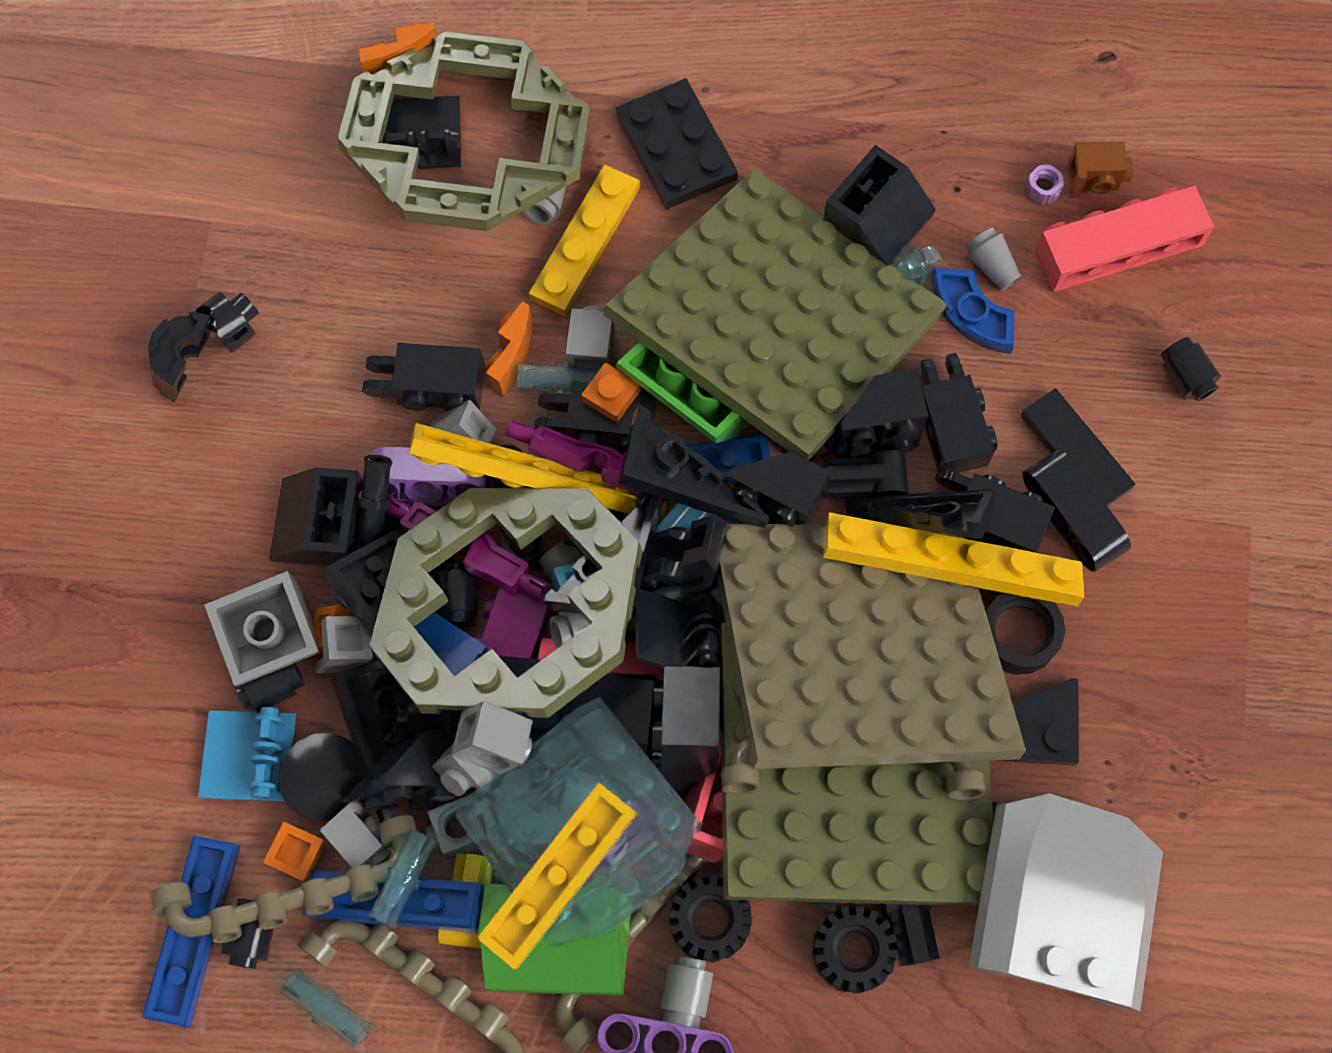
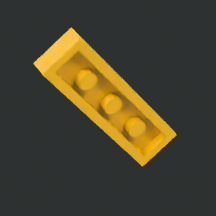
M604 164L529 292L530 301L566 317L638 193L640 180Z
M598 782L477 939L514 970L518 969L638 813Z

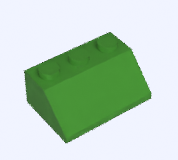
M640 342L616 364V368L714 443L735 439L749 424V422Z
M485 884L479 935L518 885ZM582 886L525 961L516 970L511 968L480 941L485 989L488 992L623 996L631 902L622 888L619 886Z

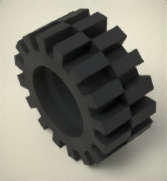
M710 875V877L706 878L700 876L694 878V881L689 884L683 885L679 893L675 895L669 913L670 929L676 944L688 956L690 955L701 961L719 962L722 959H728L745 944L752 925L749 900H724L723 879L717 878L718 876ZM706 901L720 903L728 913L729 922L727 928L723 933L715 937L703 936L693 925L692 916L694 910L698 905Z
M856 906L855 908L844 907L830 914L819 926L813 939L812 958L815 959V968L818 974L821 973L828 985H833L838 988L837 990L844 993L852 992L857 994L878 987L892 973L895 968V960L898 958V950H896L895 945L897 939L896 935L892 934L889 929L891 925L887 920L883 921L878 916L879 913L874 910H865L861 906ZM848 932H859L866 936L871 943L872 957L869 963L862 968L847 967L840 961L837 955V943L840 937Z

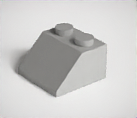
M288 571L204 605L235 687L320 653L313 619L300 584Z

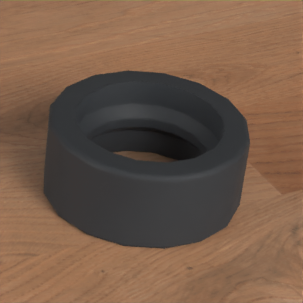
M1002 592L996 595L985 608L1003 671L1014 675L1032 674L1044 668L1061 649L1066 633L1064 617L1055 602ZM1012 607H1023L1032 610L1041 617L1046 626L1047 636L1044 645L1039 651L1031 655L1019 656L1010 653L1000 645L996 638L995 625L1003 611Z

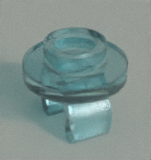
M909 245L901 249L897 259V269L904 273L902 275L905 280L913 279L917 285H921L925 282L927 276L932 274L933 269L931 265L941 262L942 258L935 246H929L921 250L916 245Z

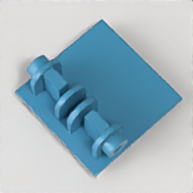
M262 707L260 713L209 710L198 798L285 802L279 790V768L285 753L294 745L297 714L279 713V709L272 707Z

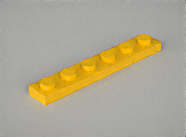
M415 423L411 436L409 454L415 455L418 460L429 465L438 466L442 463L459 467V470L466 475L473 477L492 476L501 479L505 485L513 488H525L528 486L543 489H588L607 509L622 512L626 517L636 507L634 500L639 496L638 494L604 483L601 474L587 470L574 471L551 460ZM665 500L659 517V523L663 519L664 513L666 511Z
M830 512L824 524L823 558L1076 607L1084 599L1081 561Z

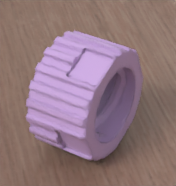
M1053 165L1037 166L1029 174L1026 182L1025 192L1028 195L1027 197L1036 204H1052L1061 194L1064 186V176ZM1046 179L1051 183L1052 189L1043 190L1036 185V181Z

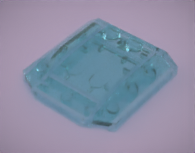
M600 697L571 712L531 746L530 753L522 765L505 773L496 774L490 779L489 783L481 786L470 795L455 815L513 893L598 782L638 813L545 933L544 937L554 947L584 938L591 939L607 935L680 874L687 859L685 856L692 840L702 826V823Z

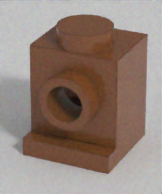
M1076 142L1068 160L1070 197L1079 198L1081 191L1104 194L1112 190H1118L1121 182H1130L1133 166L1132 159L1126 157L1125 143Z

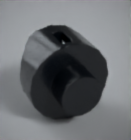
M218 291L195 311L210 316L211 332L217 333V336L230 353L235 352L256 335L248 322L256 317L259 312L242 292L229 300L223 293Z

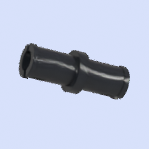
M367 455L364 457L365 466L362 491L357 493L356 504L360 506L356 539L358 542L366 545L383 536L386 509L391 507L392 497L388 494L392 461L391 458L383 455Z

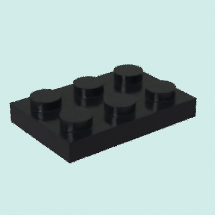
M687 78L615 107L616 117L666 210L738 179V171Z

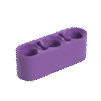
M378 447L369 454L383 455L391 458L392 466L390 469L388 494L395 496L407 505H413L416 501H419L427 506H445L469 488L487 487L488 475L473 477L464 474L459 470V467L442 463L441 465L434 466L423 463L415 455L409 454L410 448Z
M613 1014L607 1017L601 1023L598 1030V1042L605 1053H654L652 1043L657 1034L661 1032H671L678 1038V1053H698L700 1046L704 1042L713 1040L723 1046L725 1053H733L730 1041L724 1035L717 1032L626 1014ZM616 1023L628 1024L633 1032V1040L624 1050H614L607 1042V1032Z

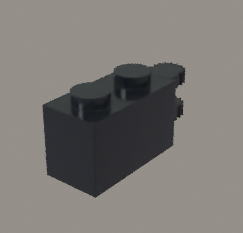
M397 343L396 356L372 355L366 359L365 368L370 370V372L393 374L392 380L369 379L363 381L362 392L367 394V396L396 399L398 405L414 411H422L427 407H438L449 411L470 399L480 410L485 363L480 348Z
M957 353L946 355L945 367L950 379L945 381H939L936 366L931 358L921 360V373L925 384L922 386V391L928 412L925 432L937 471L948 469L954 473H960L988 466L995 450L998 448L994 428L991 425H986L982 413L985 412V400L979 387L974 388L971 375L965 376Z
M572 381L570 394L546 392L539 394V407L551 411L568 412L567 419L538 417L535 420L534 429L537 430L539 426H544L577 440L593 442L606 447H616L622 453H625L633 414L639 405L651 412L648 419L653 423L655 422L656 397L644 388H641V391L618 423L582 401L581 394L590 382Z
M948 469L938 470L935 481L952 491L995 489L997 506L981 539L964 538L1037 553L1055 509L1054 506L1047 504L1046 500L1038 494L1032 492L1020 493L1008 488L1004 481L991 475L980 476L974 473L971 479Z

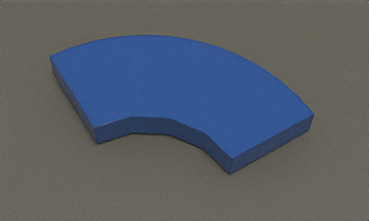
M934 267L932 272L934 294L947 305L944 316L961 335L977 345L993 351L1011 354L1014 348L1015 310L1000 307L986 298L977 285L975 270Z

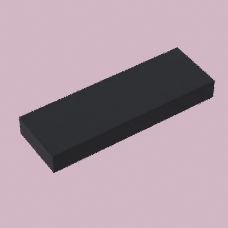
M1056 388L1022 411L1020 416L1051 453L1058 449L1065 451L1107 506L1134 488L1135 482Z

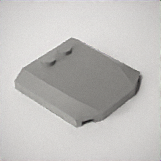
M1050 793L996 805L969 967L1006 978L1022 979L1090 998V1001L1119 1009L1140 1012L1163 851L1128 817Z

